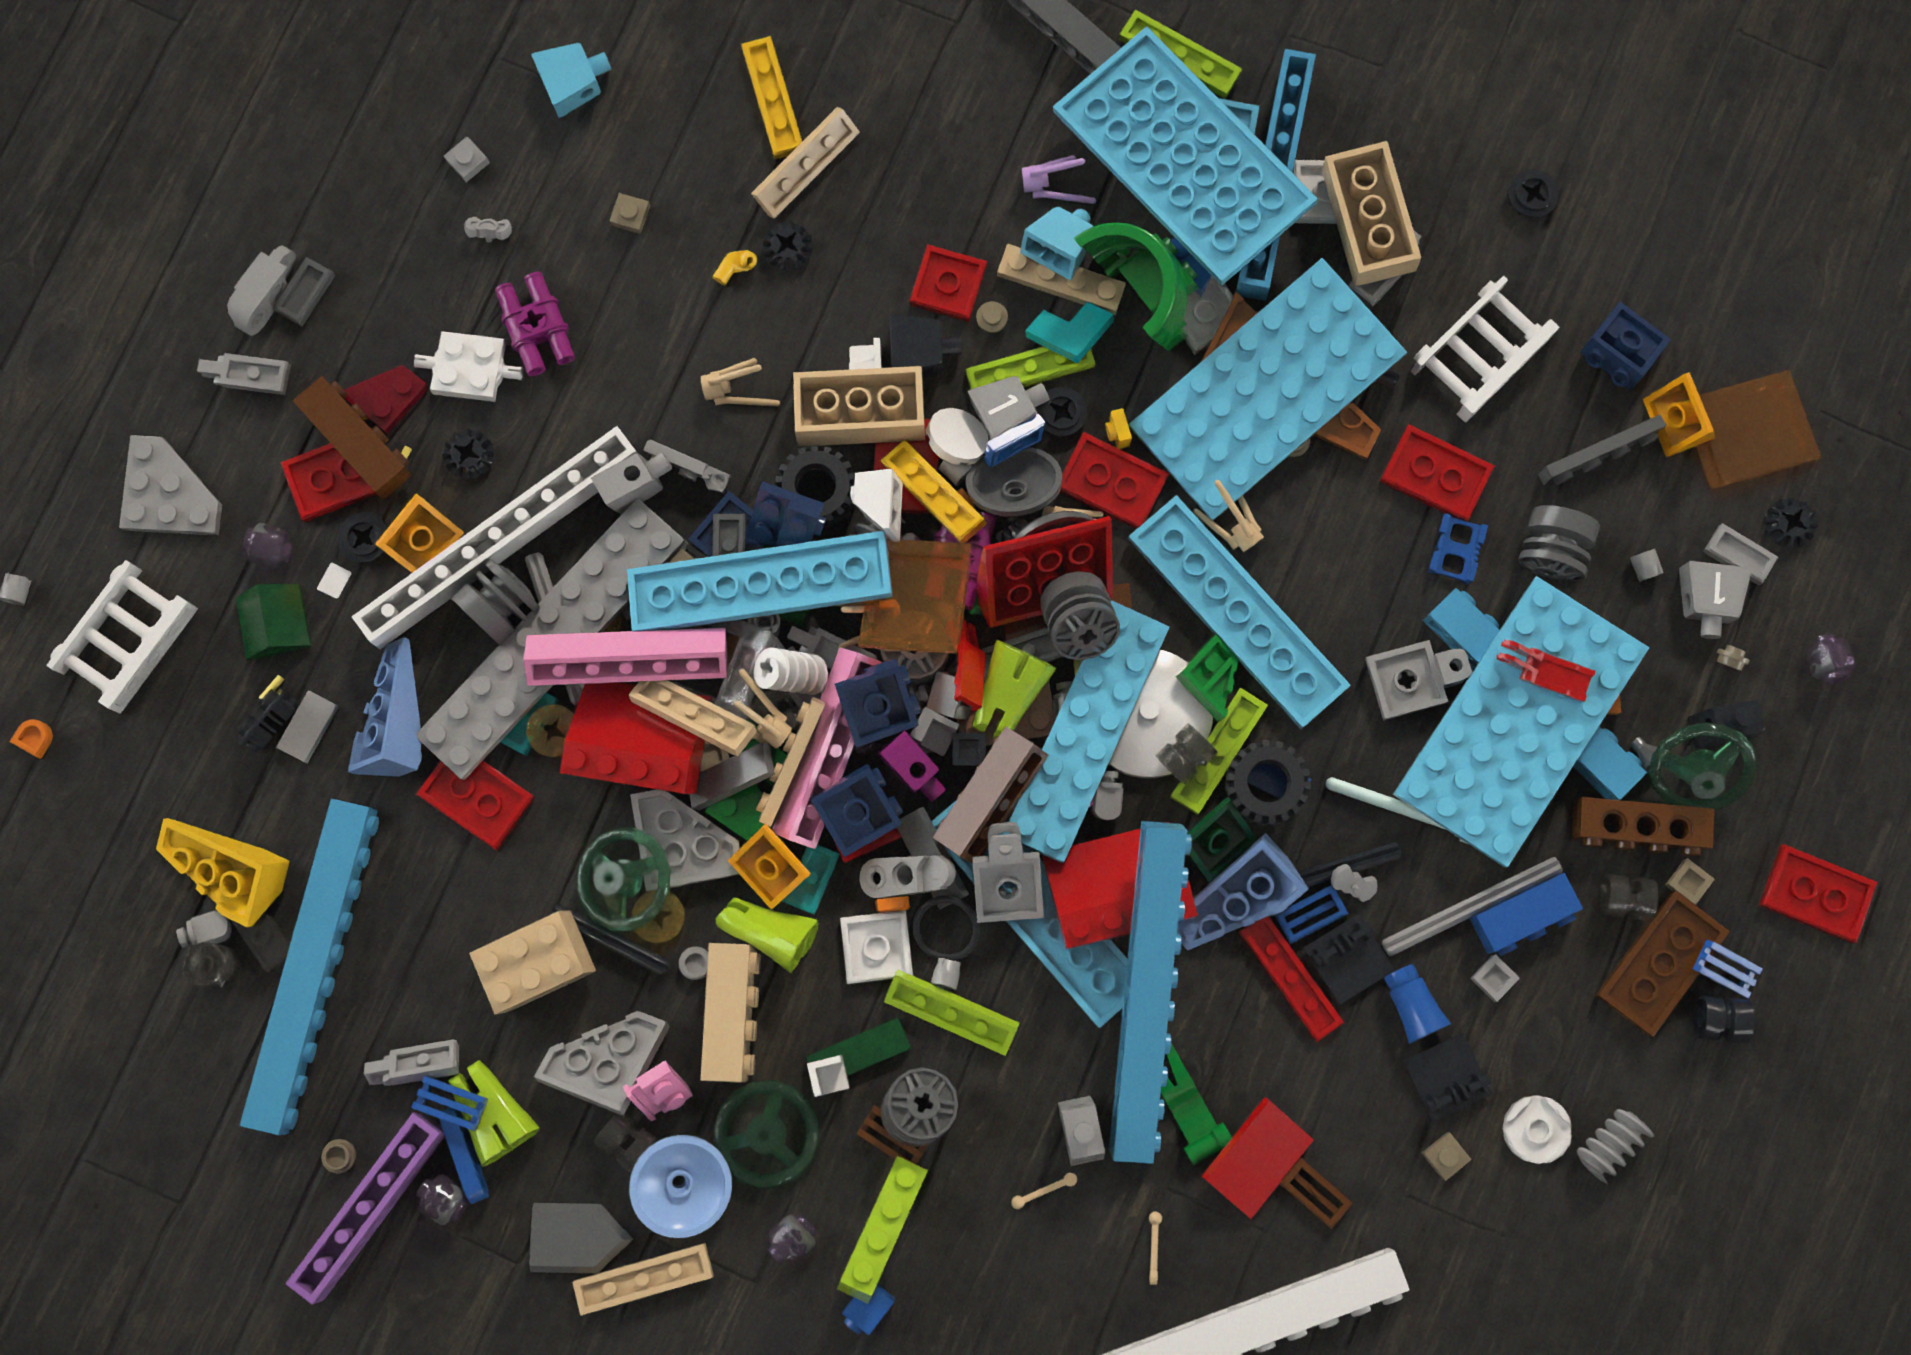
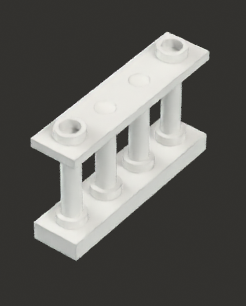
M1505 276L1496 284L1492 280L1487 283L1478 293L1481 299L1431 348L1426 344L1413 358L1416 361L1411 370L1414 375L1426 365L1461 398L1459 402L1463 406L1457 415L1465 423L1560 328L1551 319L1542 327L1538 323L1534 325L1500 293L1508 281ZM1489 302L1496 306L1526 334L1524 338L1527 342L1521 348L1517 345L1512 346L1478 314ZM1468 323L1504 355L1503 360L1506 363L1499 370L1495 366L1493 368L1490 367L1457 336ZM1446 344L1483 377L1481 381L1485 384L1478 391L1474 388L1470 390L1435 357Z
M127 560L113 570L109 583L64 643L58 645L53 650L50 657L51 660L46 665L50 669L64 675L69 668L102 690V697L99 699V703L120 714L198 610L197 607L178 595L174 600L168 601L136 579L142 570ZM128 589L161 611V617L154 626L148 627L117 605ZM108 616H111L142 638V643L134 653H128L98 632V629ZM89 642L122 664V670L115 679L109 680L77 658Z

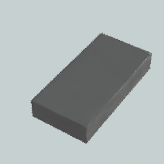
M306 257L273 307V310L303 327L334 279L335 274L333 271Z

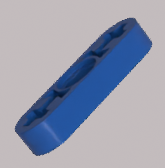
M451 1107L442 1110L444 1113L464 1120L459 1110ZM440 1119L468 1201L473 1204L488 1198V1186L468 1129Z

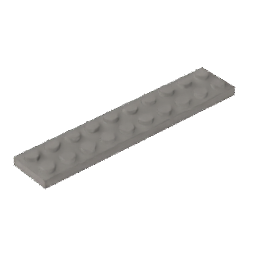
M637 498L538 603L540 607L535 612L531 611L527 615L528 619L526 621L522 620L515 628V632L488 656L417 732L418 740L460 779L465 780L553 686H527L524 666L527 635L602 633L630 603L627 569L668 563L686 543L685 539Z

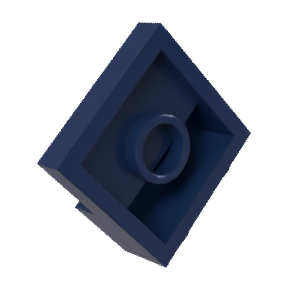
M1619 302L1580 353L1585 356L1586 362L1590 366L1600 367L1610 374L1615 385L1619 387L1626 386L1632 390L1671 339L1626 305Z
M762 481L746 537L773 547L816 541L813 540L814 535H821L826 518L821 516L824 503Z
M896 659L864 669V674L834 684L856 747L919 726L915 716L921 713L915 694L909 696L906 685L911 684L905 665L899 666Z
M868 763L839 779L837 784L811 798V802L844 857L902 825L898 816L904 813L894 795L888 798L882 789L887 783L878 767L871 770Z

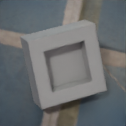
M468 136L444 155L446 161L465 182L469 181L490 163L488 158Z
M1495 954L1470 979L1494 1002H1498L1520 978Z

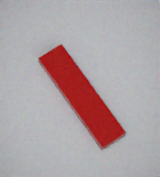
M1269 916L1255 921L1238 932L1315 1042H1318L1344 1023Z

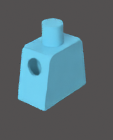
M580 43L531 54L558 118L565 116L599 95L601 90L595 76L612 70L605 52L587 59Z
M1061 207L1053 208L1025 229L1020 253L1071 281L1087 253L1083 247L1081 248L1074 237L1093 227L1090 224L1089 214L1083 209H1077L1072 214Z

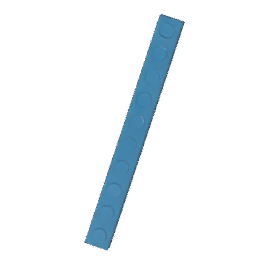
M331 799L241 1118L240 1126L275 1135L289 1134L290 1129H293L296 1125L299 1114L296 1105L299 1096L304 1094L308 1082V1077L305 1076L307 1065L313 1061L317 1050V1044L314 1043L317 1030H321L326 1017V1011L323 1010L326 997L331 996L335 985V979L332 978L335 964L338 965L344 952V946L341 945L344 932H348L352 924L353 914L350 913L352 902L360 894L362 883L359 881L362 868H365L369 862L370 849H368L370 837L376 834L379 825V817H376L378 811L370 807Z
M1141 821L1109 1152L1113 1161L1153 1164L1154 1153L1160 1152L1161 1133L1157 1132L1158 1120H1162L1164 1117V1100L1160 1099L1161 1087H1166L1168 1079L1167 1067L1163 1066L1164 1055L1169 1054L1171 1049V1035L1167 1034L1168 1021H1173L1175 1009L1174 1001H1170L1171 988H1176L1178 982V970L1174 968V957L1179 955L1181 951V935L1177 934L1178 921L1183 922L1185 913L1184 901H1180L1181 888H1186L1188 883V869L1184 868L1185 855L1190 854L1192 845L1191 834H1187V829L1182 824Z

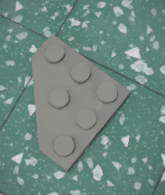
M130 435L119 528L124 531L219 536L222 504L207 489L187 463L181 459L167 440L156 436Z
M657 789L630 794L647 892L740 875L728 862L740 849V842L667 791Z
M636 1011L625 1016L626 1019L611 1026L605 1024L581 1034L582 1038L567 1044L562 1042L550 1047L534 1078L542 1084L623 1116L631 1102L623 1086L628 1085L632 1087L638 1083L636 1078L646 1073L670 1026L666 1021Z

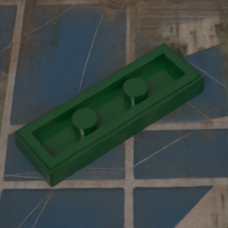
M896 1018L806 1056L808 1063L842 1055L848 1076L911 1049V1046L899 1018Z

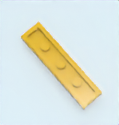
M771 36L743 43L741 46L776 160L789 156L802 143V139Z
M903 440L881 459L882 464L887 469H893L902 481L903 486L962 545L987 524L985 519L906 440Z

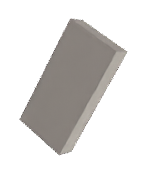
M1723 523L1718 526L1703 551L1724 565L1751 568L1749 580L1758 586L1764 582L1778 556Z
M308 690L276 748L308 763L339 706Z

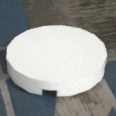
M955 408L941 409L932 416L926 428V436L928 434L930 439L928 443L931 449L940 458L951 464L960 465L961 462L968 463L967 465L974 464L982 458L985 449H987L988 434L983 424L975 416L964 410Z
M1536 1095L1523 1097L1512 1104L1505 1114L1503 1123L1505 1142L1512 1153L1524 1161L1536 1164L1553 1162L1565 1153L1572 1137L1570 1135V1117L1564 1108L1551 1098Z

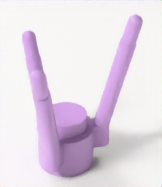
M1069 156L1044 164L1022 168L1024 192H1032L1033 199L1044 197L1080 203H1096V199L1092 197L1043 190V187H1049L1048 173L1083 165L1085 163L1083 158L1076 159L1075 156Z

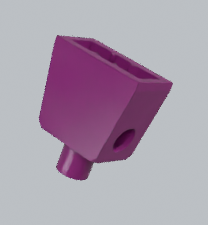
M905 731L897 733L876 753L911 792H916L920 789L932 802L945 791L944 786L934 777L939 771L938 767ZM913 763H916L921 768V773L916 778L910 773V767Z

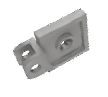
M1430 640L1365 658L1383 721L1447 704L1448 699L1445 688L1461 684L1472 674L1465 650L1452 649L1434 655ZM1450 664L1455 665L1457 667V671H1453L1450 668ZM1402 672H1406L1409 677L1414 676L1415 682L1411 683V689H1406L1404 685H1399L1398 680L1401 679Z
M1017 823L991 824L988 829L989 856L972 857L977 923L1044 918L1039 852L1023 853L1021 832ZM1004 831L1010 833L1008 835H999V833ZM1007 881L1017 885V887L1012 888V893H1005L1004 888H999V886Z

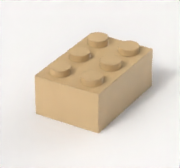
M571 910L557 911L469 953L495 1015L510 1012L596 972Z

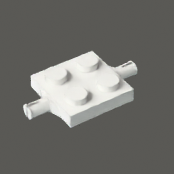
M441 332L439 347L435 356L416 354L414 359L415 368L432 369L433 377L430 390L433 395L495 402L497 389L503 378L522 380L523 367L505 365L503 358L506 343L501 338Z

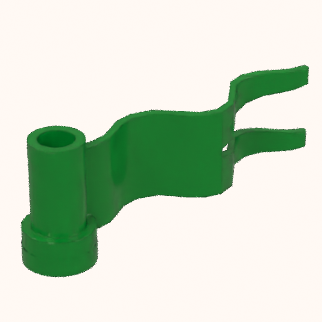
M1171 1043L1170 1053L1167 1054L1178 1085L1174 1086L1167 1079L1166 1087H1161V1094L1189 1143L1188 1146L1184 1147V1150L1194 1166L1223 1150L1232 1137L1223 1122L1217 1125Z

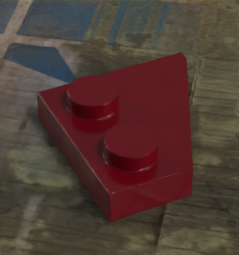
M401 365L344 389L348 394L344 399L351 405L356 403L369 417L370 421L386 434H389L430 387L407 367Z

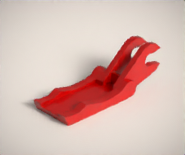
M960 617L958 629L955 632L952 620L947 624L945 630L948 639L958 652V668L954 680L956 686L954 700L957 702L961 700L972 706L971 710L976 712L982 707L985 652L979 649L975 626L969 623L967 628L966 621Z
M1504 639V642L1502 641V647L1527 657L1525 662L1505 653H1499L1496 657L1497 660L1522 670L1520 680L1580 702L1586 701V692L1591 678L1595 675V670L1552 656L1536 648L1529 649L1511 640Z

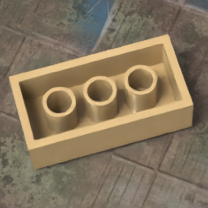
M1384 141L1325 156L1322 174L1354 286L1417 271L1421 255L1388 142Z
M921 366L793 372L795 434L798 447L925 440Z
M709 943L701 1080L748 1082V1075H754L755 1055H750V1041H756L757 1021L752 1020V1007L758 1008L759 988L754 986V974H760L761 954L755 952L756 948L751 945Z

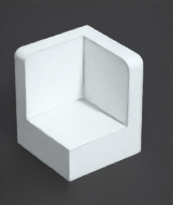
M873 338L874 345L851 346L849 348V370L882 368L880 338Z
M842 1055L807 1063L815 1097L850 1088Z

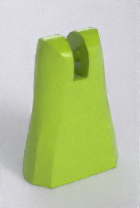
M996 640L983 687L982 707L975 712L972 728L984 733L988 724L993 719L994 711H997L1003 715L1000 721H997L993 737L997 738L1005 727L1014 731L1031 703L1055 672L1056 667L1008 643Z
M735 897L716 918V925L721 930L753 945L789 973L795 969L800 959L811 948L819 927L817 919L773 911Z
M478 1060L467 1069L479 1092L474 1093L470 1084L461 1073L448 1080L449 1085L488 1099L476 1131L468 1129L481 1166L484 1167L497 1161L530 1139L540 1128L505 1090L488 1067ZM453 1094L456 1102L476 1109L478 1102ZM460 1111L464 1120L470 1122L473 1115Z

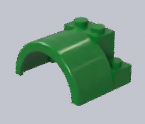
M1126 223L1096 225L1074 237L1078 245L1090 253L1096 262L1104 268L1105 273L1110 278L1114 279L1122 273L1154 315L1143 328L1153 340L1169 352L1188 336L1183 329L1187 325L1183 318L1186 312L1188 296L1199 288L1193 280L1198 275L1187 261L1181 264L1175 257L1179 250L1168 237L1162 240L1156 233L1152 235L1138 226ZM1128 248H1137L1129 258L1126 256L1130 253Z

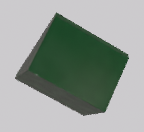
M257 584L236 597L245 654L248 661L312 646L301 585Z
M1225 798L1187 833L1191 834L1192 845L1190 854L1185 855V858L1210 883L1257 840L1231 799Z

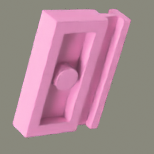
M666 1061L636 1078L638 1083L632 1087L628 1085L623 1086L627 1097L651 1121L656 1119L654 1115L662 1110L666 1113L669 1110H675L681 1107L685 1100L693 1096L688 1085Z

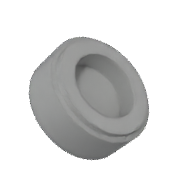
M701 947L686 949L679 958L681 973L691 980H701L707 977L708 951Z

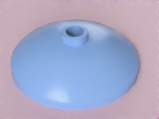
M689 1135L667 1137L647 1148L635 1163L629 1182L631 1203L640 1221L655 1233L672 1238L694 1236L714 1225L724 1213L732 1191L731 1173L720 1151L709 1142ZM676 1176H683L685 1178L683 1184L679 1186L674 1185L672 1181Z

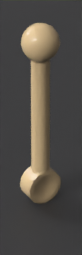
M1067 1173L1062 1180L1023 1197L1015 1196L1011 1202L1012 1206L1015 1209H1021L1026 1202L1065 1185L1074 1186L1077 1183V1177L1073 1173Z
M1152 1212L1149 1215V1221L1152 1224L1149 1281L1150 1284L1157 1285L1159 1224L1162 1222V1215L1159 1212Z

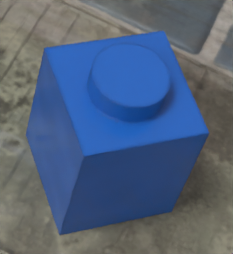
M877 1284L868 1304L855 1297L852 1298L842 1312L847 1317L844 1323L859 1335L862 1331L870 1335L895 1302V1298Z

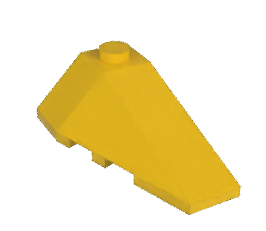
M170 818L163 819L156 850L180 874L186 873L197 884L195 889L201 895H208L217 904L215 909L222 916L247 928L254 925L282 892L290 862L265 849Z

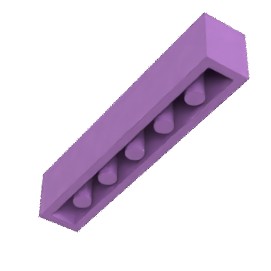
M423 1112L411 1114L286 1282V1285L311 1304L325 1300L445 1138L442 1126Z

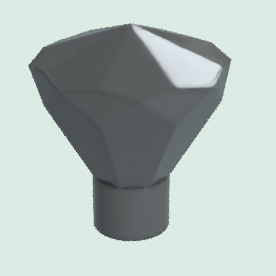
M1641 737L1636 738L1630 744L1642 762L1641 767L1647 773L1661 767L1668 755L1667 750L1649 745Z

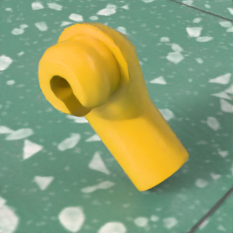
M748 250L728 253L714 273L713 279L725 286L733 273L748 271L754 268L757 264L756 255Z

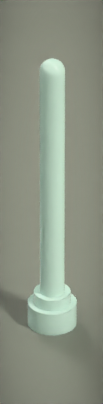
M1333 777L1326 780L1325 785L1331 791L1443 828L1401 800Z

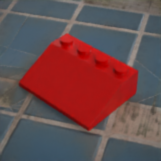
M1110 516L983 546L976 578L978 606L989 627L992 628L1042 615L1040 597L1044 589L1054 579L1066 573L1081 571L1094 574L1102 580L1109 597L1112 598V519Z
M620 682L585 683L565 739L560 773L683 794H697L705 744L704 739L631 702L629 693L636 685ZM695 694L709 702L712 700L710 696Z
M1141 829L1073 845L1063 864L1041 854L1065 950L1130 934ZM1188 880L1187 887L1181 888L1180 901H1184L1185 904L1183 921L1198 916Z

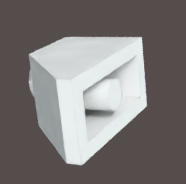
M893 469L855 473V485L851 487L850 491L852 503L878 529L884 531L886 536L893 542H900L902 481Z

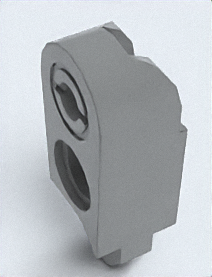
M284 246L274 249L269 256L260 252L234 286L235 291L228 301V314L232 318L235 327L249 335L257 334L264 327L274 312L273 307L288 286L286 278L293 269L296 260L295 252Z
M945 855L874 858L868 860L863 865L860 871V884L865 894L872 898H891L947 889V886L953 883L956 869L953 862L945 858ZM876 872L881 876L879 884H875L873 881V876Z

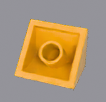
M1690 372L1683 374L1643 399L1650 419L1661 415L1666 424L1658 433L1659 441L1666 457L1715 439L1714 430Z
M415 494L375 544L388 556L413 573L459 540L464 532L422 497Z
M767 824L762 826L728 860L771 910L811 874Z

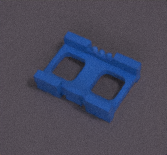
M1444 513L1438 533L1440 538L1433 552L1428 573L1460 580L1466 584L1472 583L1478 567L1476 561L1481 549L1480 545L1484 544L1488 525L1473 524L1452 518L1450 514ZM1454 524L1465 526L1472 530L1469 544L1458 543L1450 539ZM1446 554L1463 558L1464 565L1461 574H1454L1443 570L1442 564Z

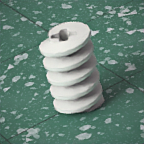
M768 648L758 656L754 666L755 682L760 688L816 695L824 689L828 678L827 666L824 660L816 654Z

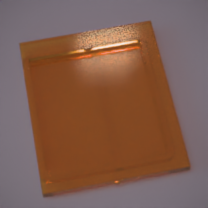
M1790 370L1699 395L1715 435V439L1695 446L1711 490L1821 459Z
M886 539L893 597L865 601L858 643L859 647L957 654L970 574L971 543L915 540L893 542L891 539Z

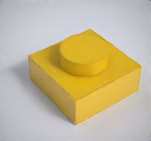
M1124 409L1111 411L1109 422L1105 423L1109 441L1115 440L1118 449L1130 447L1132 436Z

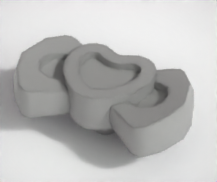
M471 217L464 223L465 233L468 237H485L486 242H492V239L495 238L504 240L512 234L511 223L507 219L496 222L493 219L480 220L477 217Z
M1347 864L1338 866L1332 873L1331 885L1335 890L1350 893L1362 902L1371 899L1377 892V880L1375 877L1362 878L1358 872H1352Z

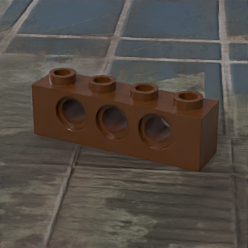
M1581 797L1573 801L1571 840H1582V846L1602 847V842L1615 843V849L1635 850V845L1648 846V852L1668 853V848L1681 849V855L1701 856V851L1713 848L1714 809L1589 797ZM1606 816L1612 818L1615 822V831L1613 833L1608 832L1603 825ZM1639 819L1643 820L1648 826L1646 836L1640 834L1637 830L1636 824ZM1672 822L1676 823L1681 829L1679 839L1673 837L1670 833V824Z

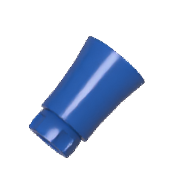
M1413 964L1384 977L1387 986L1391 990L1389 994L1397 1008L1409 1044L1451 1024L1431 995L1423 978H1419Z

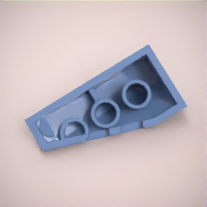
M403 637L385 647L374 679V685L378 687L377 692L371 702L366 703L363 712L369 715L363 733L357 731L353 741L349 773L400 777L416 771L421 762L422 742L417 738V732L421 729L410 641Z
M1265 833L1194 898L1198 916L1178 922L1177 934L1181 935V944L1187 950H1190L1243 926L1246 927L1257 920L1280 913L1305 893L1308 887L1289 858Z

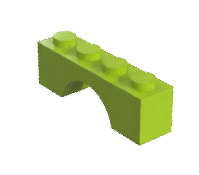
M899 1156L896 1157L839 1282L838 1290L867 1304L869 1303L928 1170Z

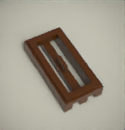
M874 1105L856 1134L894 1159L899 1156L911 1163L917 1164L928 1145L920 1146L919 1149H916L912 1146L902 1145L890 1137L883 1126L873 1121L876 1115L881 1117V1109ZM869 1126L913 1154L912 1160L910 1161L867 1133L866 1131Z
M1301 1157L1279 1183L1330 1229L1336 1225L1353 1204ZM1301 1169L1305 1170L1342 1203L1340 1208L1338 1209L1298 1172ZM1292 1179H1295L1334 1215L1331 1218L1326 1216L1290 1184Z

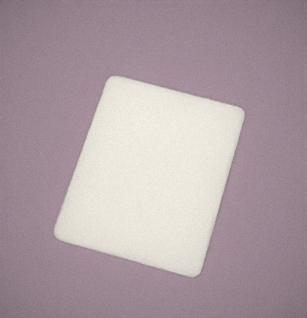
M330 563L317 589L338 599L351 576V572L334 563Z

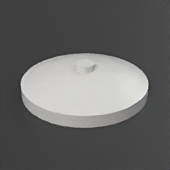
M1159 650L1108 763L1110 767L1131 777L1150 779L1173 774L1195 759L1209 737L1213 716L1175 677L1188 662L1172 653Z

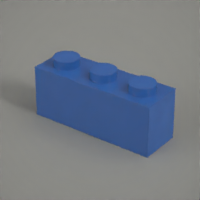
M1562 873L1469 919L1487 954L1497 951L1499 956H1502L1518 948L1515 943L1516 941L1527 937L1530 942L1547 934L1545 927L1555 922L1558 927H1561L1576 920L1574 913L1582 910L1583 907L1566 874Z

